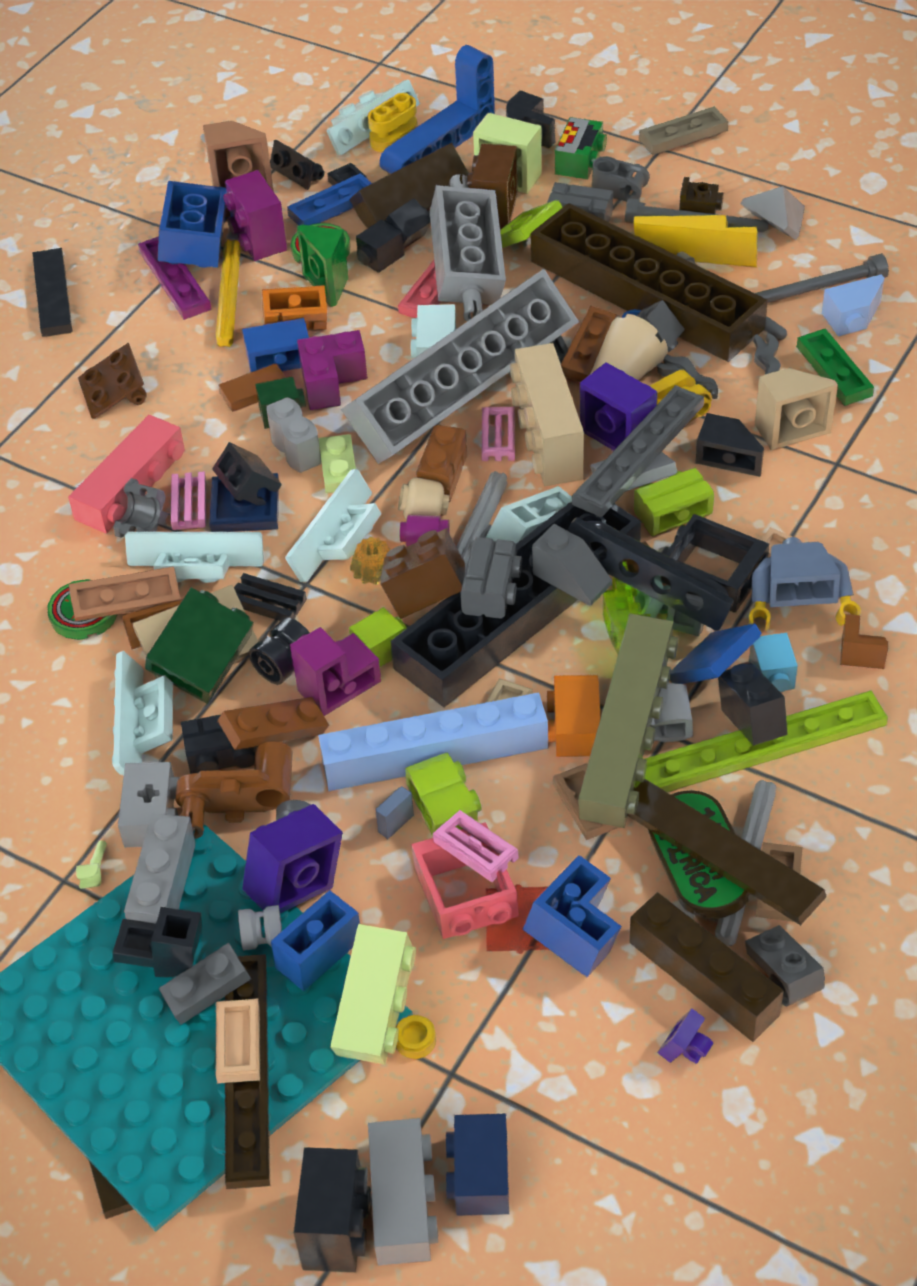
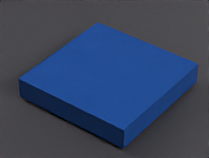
M754 623L711 632L671 670L670 681L674 684H686L718 678L761 637V631Z

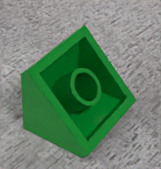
M299 225L297 226L303 275L312 286L325 287L326 302L330 307H334L337 305L349 278L344 230Z

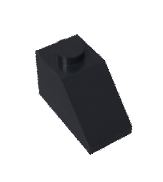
M707 413L697 438L695 464L760 477L763 466L764 447L739 419Z

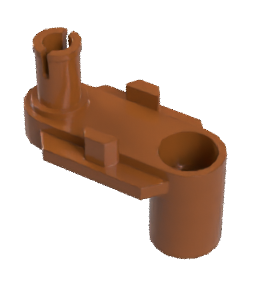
M264 742L256 748L254 770L200 771L199 773L186 774L180 777L177 781L175 801L182 808L181 816L190 817L192 828H195L194 838L197 839L204 833L205 811L208 813H225V820L229 823H241L244 820L245 812L274 810L282 802L290 800L292 749L287 744L281 742Z

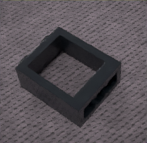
M694 514L686 526L681 525L670 548L665 547L661 553L721 584L727 590L729 597L734 600L730 611L736 613L752 590L753 572L764 558H768L770 544ZM697 546L740 564L727 581L687 565L684 562ZM661 575L662 583L671 586L670 581ZM688 592V594L701 597L697 593Z

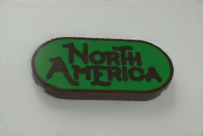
M694 790L671 794L736 834L723 807L713 796ZM648 829L652 844L673 890L686 911L692 914L694 912L703 914L704 918L719 919L735 914L749 901L748 896L750 893Z

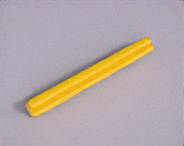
M227 240L223 247L216 327L217 345L221 348L223 346L230 347L234 339L241 251L240 243L237 240Z

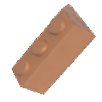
M232 120L202 125L212 186L226 188L225 180L259 170L274 192L266 133ZM226 207L225 217H231L230 211Z

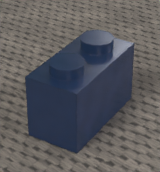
M506 1113L454 1115V1131L446 1132V1157L454 1158V1172H446L447 1199H455L457 1216L509 1214Z

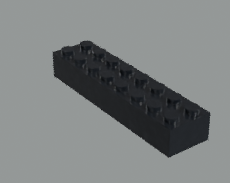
M571 501L516 544V556L522 557V571L520 578H513L512 583L517 585L514 605H507L506 614L503 618L486 617L485 614L481 616L464 614L461 605V592L444 599L391 640L393 669L442 707H446L578 600L533 575L532 545L553 524L568 531L571 522L575 518H580L584 521H599L640 541L641 521L616 504H613L602 517H599L572 505ZM591 543L594 553L599 556H607V549L602 543Z

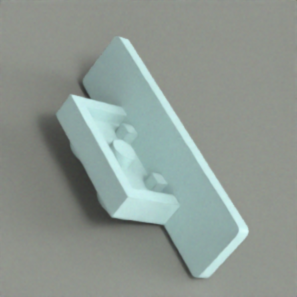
M410 80L402 81L387 92L375 94L374 91L364 93L359 96L360 102L357 104L351 103L338 110L340 114L331 119L333 126L326 131L337 155H343L370 137L371 130L368 125V113L397 93H407L416 99V107L419 106V100Z
M351 469L286 555L287 563L300 582H307L323 560H346L352 557L357 550L356 548L364 537L371 532L373 525L382 514L376 504H365L372 492L358 469Z
M127 532L125 535L127 564L129 566H154V570L174 566L177 582L184 581L185 579H199L205 583L216 582L224 579L229 566L260 567L264 563L263 537L261 532Z
M121 651L116 654V669L114 671L116 679L112 763L115 770L124 776L125 763H142V753L173 740V682L164 675L143 685L144 670L142 666L125 651Z

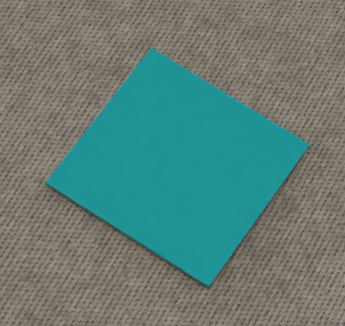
M203 824V835L197 839L194 838L195 848L179 909L199 912L202 917V931L192 966L227 943L231 945L237 956L266 954L269 1122L271 1136L360 1061L336 1056L330 1047L351 956L346 953L303 992L275 968L272 947L267 943L259 944L256 949L243 951L238 910L252 909L254 912L263 910L242 889L246 861L208 826ZM132 875L0 972V1066L156 1232L225 1174V1083H217L216 1002L180 1025L159 990L161 986L175 977H155L154 968L118 963L113 960V950L122 919H126L124 910L134 875ZM296 906L280 913L282 931L303 913ZM261 917L262 938H265L264 918ZM225 996L218 1001H225ZM406 1005L403 1012L399 1013L397 1024L403 1018L413 1015V1012Z

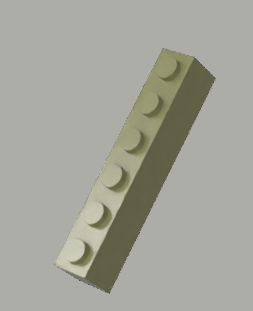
M629 614L579 795V819L625 828L628 814L635 815L639 800V792L634 791L636 782H643L645 778L647 760L643 759L644 751H651L653 747L655 728L651 727L652 720L660 719L663 706V697H659L660 689L668 688L671 667L667 666L668 658L675 659L679 637L673 636V621Z

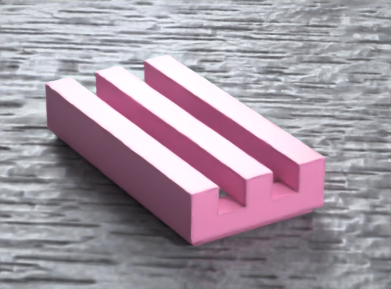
M482 407V461H489V456H495V461H502V456H508V461H515V407ZM489 415H495V447H489ZM502 415H508V447H502Z
M205 471L198 472V477H192V473H185V478H179L178 474H172V530L206 527ZM198 486V520H192V487ZM185 487L184 521H180V488Z
M461 810L433 833L434 843L490 882L497 878L498 871L503 873L508 868L509 861L514 863L519 858L518 849ZM459 825L473 836L466 835L457 829L456 826ZM480 841L494 849L500 855L497 856L491 851H489L487 848L482 846Z

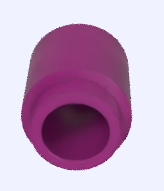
M408 515L406 522L400 523V542H406V547L418 542L417 540L420 536L432 530L440 532L447 529L450 534L449 520L441 519V516Z

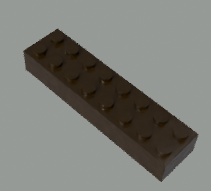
M570 203L566 204L531 232L532 263L627 311L633 309L642 311L663 300L685 329L679 336L680 338L727 362L754 339L755 335H759L765 329L767 299Z

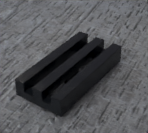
M243 573L240 577L241 583H237L234 587L244 610L279 621L287 617L295 619L307 600L305 591ZM244 595L260 599L261 601L245 597ZM276 604V605H279V606H282V607L289 608V609H291V610H287V609H284V608H281V607H277V606H274V605Z

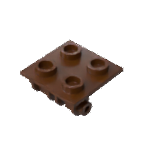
M129 343L113 351L108 357L87 369L78 377L92 419H95L125 397L135 405L143 404L147 397L146 390L142 387L144 382Z

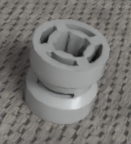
M279 905L267 906L260 912H254L252 909L238 910L243 951L256 949L259 944L266 943L272 947L271 940L282 931ZM261 917L264 918L265 938H262Z

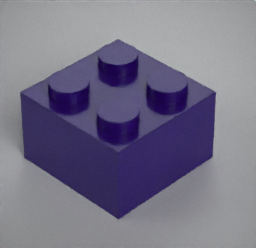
M607 362L580 382V422L584 434L613 451L657 406L656 390Z
M315 804L298 811H293L281 819L258 827L250 832L242 889L262 910L267 906L279 905L280 913L332 889L343 832Z

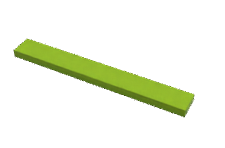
M871 690L786 716L788 735L754 746L738 730L645 758L647 760V769L644 779L662 790L670 792L887 726L888 717ZM637 781L635 788H636L641 782H638V781Z

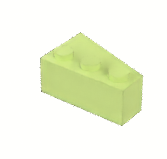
M358 924L330 1046L336 1056L385 1065L388 1053L394 1054L398 1041V1028L395 1027L399 1013L403 1012L405 1008L407 984L416 956V947L412 946L407 932Z

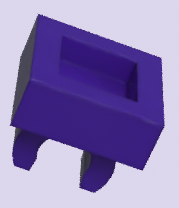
M690 1009L677 1021L657 1053L670 1063L680 1054H683L688 1060L697 1064L701 1057L707 1055L714 1044L706 1035L697 1032L706 1018L694 1009Z

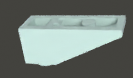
M557 486L503 506L486 538L493 539V541H497V539L509 540L517 544L570 503L572 496Z

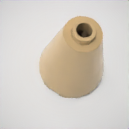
M627 314L625 318H620V315H618L609 327L591 373L607 362L631 377L640 380L664 360L668 353L667 343L665 339L662 342L659 341L655 336L658 330L644 319L632 314Z

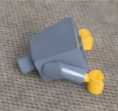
M790 537L785 539L782 544L773 545L771 547V557L764 558L752 575L751 602L755 603V608L750 611L749 624H753L755 618L761 617L766 621L765 631L769 629L771 615L769 610L766 609V603H769L770 607L838 603V599H840L841 606L836 612L835 620L837 624L843 626L845 621L844 612H848L851 615H860L861 613L859 605L851 601L850 598L854 594L848 567L833 555L828 554L823 544L819 542L802 543L800 539Z

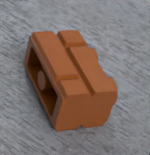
M436 425L433 427L416 471V476L418 478L439 481L443 485L444 494L449 495V502H451L467 458L466 430Z

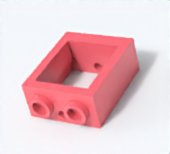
M486 822L481 823V825L489 829ZM460 829V831H462L466 835L473 836L466 830ZM433 838L411 844L415 871L443 939L462 936L472 930L492 924H501L519 916L517 891L507 869L503 873L498 871L497 878L493 881L497 893L445 908L432 876L467 865L434 843ZM480 841L482 846L487 848L489 851H491L497 856L500 855L494 849Z

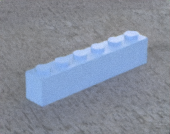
M538 692L318 735L328 791L405 777L406 767L446 752L450 755L453 762L459 761L461 765L548 749V720L540 694Z

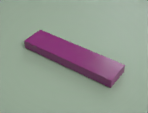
M159 236L138 244L140 254L183 320L212 310L209 299L185 264H170L165 261H158Z

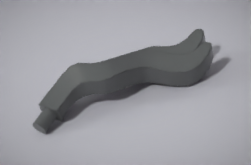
M767 333V343L759 335H755L753 340L757 349L754 354V362L765 371V375L780 371L781 367L779 360L774 357L779 344L771 333Z
M667 354L663 363L657 365L658 373L664 377L678 370H685L695 379L696 384L702 385L712 394V399L718 398V386L715 380L700 375L687 357H673Z

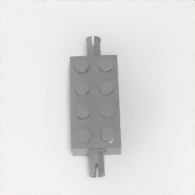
M459 174L450 179V186L436 185L430 207V221L438 301L463 303L464 319L469 321L471 319V312L474 317L483 311L482 304L492 305L501 298L506 276L495 190L468 188V177L462 175L463 184H461Z

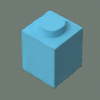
M780 633L761 636L750 646L749 663L752 662L780 692L795 689L798 665L788 634Z

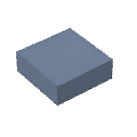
M404 787L398 788L376 808L378 833L387 839L414 816L412 793Z

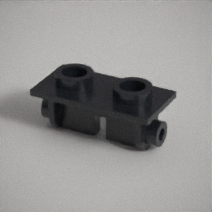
M274 140L270 158V167L307 190L310 189L311 181L321 180L324 177L325 171L322 165L298 153L290 146Z

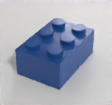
M168 181L159 227L158 261H165L170 264L197 265L202 268H218L226 213L223 197L227 193L226 188Z

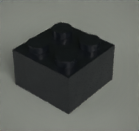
M304 1147L293 1232L302 1270L356 1273L357 1256H365L367 1231L366 1228H363V1214H369L371 1188L367 1187V1167H360L357 1149Z

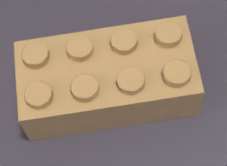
M549 343L515 349V363L510 364V372L516 387L511 388V398L513 406H519L518 420L520 428H526L527 430L525 432L527 450L534 452L532 454V464L535 474H541L544 486L583 480L584 431L554 344Z

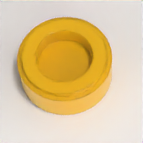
M420 1015L407 1016L399 1021L395 1027L398 1028L396 1048L399 1053L410 1059H420L429 1055L436 1045V1031L433 1023L428 1018Z

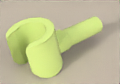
M98 841L90 864L78 865L76 867L77 879H80V889L101 885L100 866L107 847L105 841Z

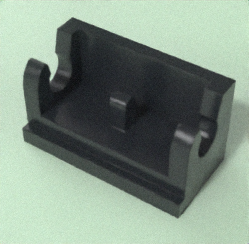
M231 442L227 444L212 468L235 499L239 501L244 499L258 506L266 504V501L261 496L258 497L256 495L260 488H267L269 491L278 492L282 486L258 455Z

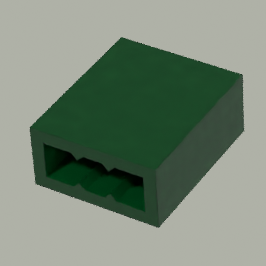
M191 587L147 654L145 669L158 677L165 675L173 682L174 686L209 704L252 635L254 622L250 621V617L238 608L229 609L220 604L217 597L205 590L199 592Z

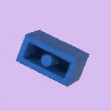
M304 318L242 329L250 372L275 363L281 371L301 368L297 340L309 338Z
M329 890L271 940L275 968L304 992L353 948L357 927L360 924L359 912Z

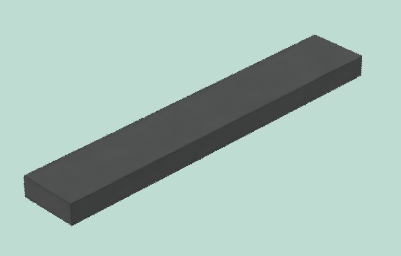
M674 386L572 495V505L602 517L704 405V397Z

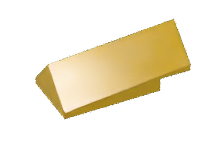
M726 215L634 217V235L675 255L683 251L693 257L695 262L757 267V227H728Z

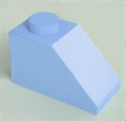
M882 274L824 290L822 315L837 336L867 329L881 303L884 285Z

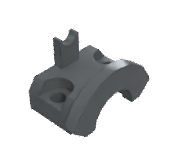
M131 478L124 487V492L128 497L126 512L120 520L115 521L113 527L115 536L120 538L125 536L127 532H135V529L136 532H156L158 524L167 526L166 518L170 515V513L162 511L166 498L164 491L141 485L138 480Z

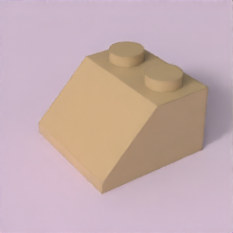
M792 368L759 376L755 426L771 450L831 433L838 387L835 380Z

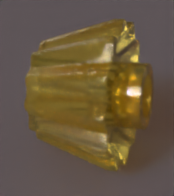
M369 537L368 539H362L361 543L356 545L350 565V571L354 572L353 577L355 579H361L363 584L370 582L374 585L381 581L384 557L390 551L386 541L380 540L379 537Z

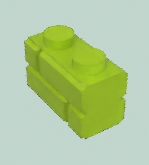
M696 467L685 472L677 471L678 473L655 483L640 486L639 489L634 491V513L641 523H644V527L651 536L688 523L694 514L705 517L713 513L714 491L707 481H704L703 476Z

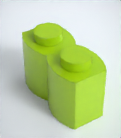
M447 752L405 768L406 784L432 836L438 828L459 810L478 822V812L482 810L479 797L474 789L469 791L464 784L466 782V775L459 761L453 762ZM459 825L456 826V828L459 830L463 829Z

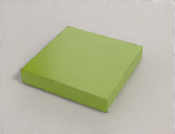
M554 200L522 212L500 230L502 248L528 239L531 236V232L563 208L559 200Z

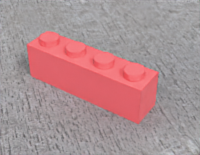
M148 414L68 496L74 520L107 534L114 526L115 521L120 520L126 512L128 497L124 492L125 484L132 478L138 480L141 485L151 487L162 478L164 472L175 461L181 458L185 451L181 428Z

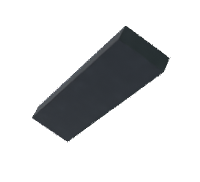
M62 248L32 252L42 337L71 333L73 328Z

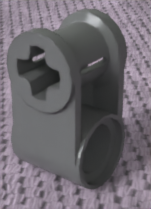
M607 156L599 157L593 162L591 187L612 190L613 198L627 202L628 198L640 199L642 188L648 184L650 174L642 165L616 160Z

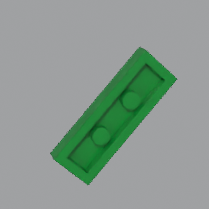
M826 328L797 337L796 347L821 377L836 381L838 384L836 396L844 406L873 397L874 386Z

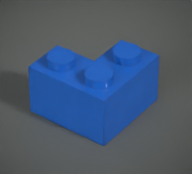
M578 855L533 902L523 927L524 931L585 977H588L610 953L622 927L597 908L611 878Z

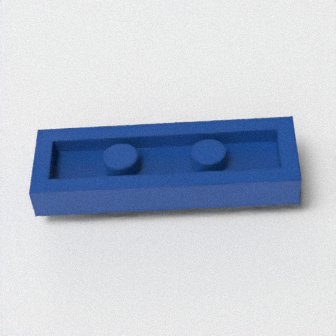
M360 173L287 206L288 216L298 226L324 222L354 208L349 199L357 191L372 183Z

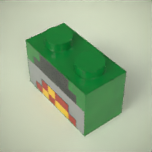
M574 117L569 118L555 149V175L589 179L593 170V162L600 157V151H605L607 144V134H603V122Z

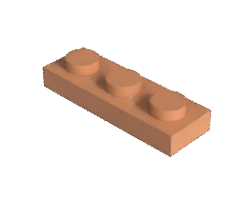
M174 566L69 584L75 622L139 611L181 600Z

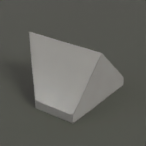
M784 186L746 197L740 203L753 215L767 221L768 224L794 240L798 238L805 206Z

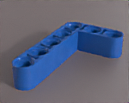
M464 45L459 49L455 58L457 101L388 146L380 157L379 165L382 170L392 174L450 143H453L456 148L473 136L474 130L487 113L495 114L493 58L490 55L470 45Z

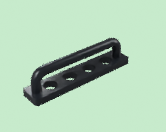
M575 518L571 522L568 532L585 541L607 574L715 631L721 629L734 603V600L729 597L727 590L721 584L605 523L584 521L580 518ZM591 543H602L607 549V556H599L594 553ZM629 558L634 560L639 566V572L632 573L626 570L623 566V559ZM656 575L665 576L670 581L671 588L661 589L656 585L654 577ZM694 592L700 595L703 599V605L694 606L690 604L686 598V593Z

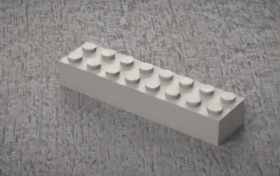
M542 269L343 407L341 411L379 464L399 452L509 373L510 364L515 363V349L549 344L579 321L545 269Z

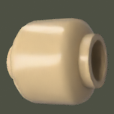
M414 477L408 484H402L398 510L403 511L406 520L408 515L440 516V514H447L449 495L444 494L443 485L439 481Z

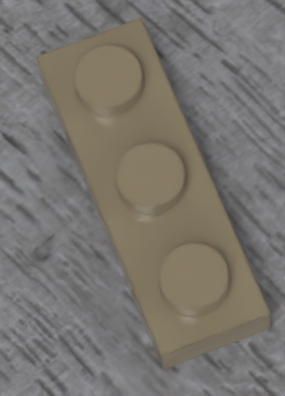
M714 106L639 130V140L654 155L728 131L729 121Z

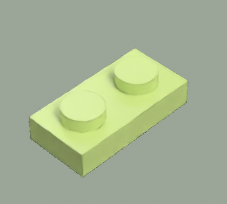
M351 434L318 438L326 493H333L349 471L356 469Z

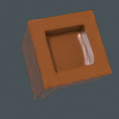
M846 614L842 633L840 665L884 669L888 652V641L886 638L860 635V615Z

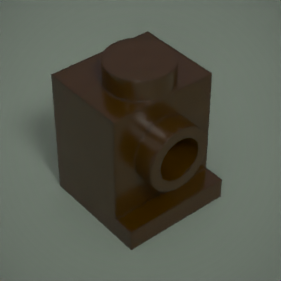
M684 177L680 193L679 210L716 214V210L722 211L724 193L719 192V185L690 182V177Z

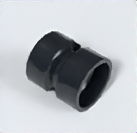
M289 617L284 618L270 631L269 636L259 640L249 650V659L253 667L270 683L282 684L294 672L290 644L310 632L297 620Z

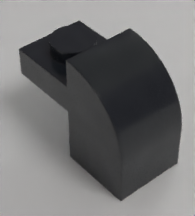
M519 90L507 102L506 117L540 125L541 146L550 148L555 143V119L544 115L543 98Z
M161 907L156 924L122 919L113 950L114 962L154 968L155 977H175L180 975L193 965L202 931L201 913Z

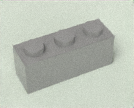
M151 814L124 910L126 919L156 924L161 907L179 909L195 848L190 817Z
M420 1118L368 1123L374 1246L377 1264L379 1266L431 1261L430 1244L439 1243L437 1217L428 1216L427 1202L435 1201L433 1174L425 1175L424 1161H432L430 1134L422 1135Z

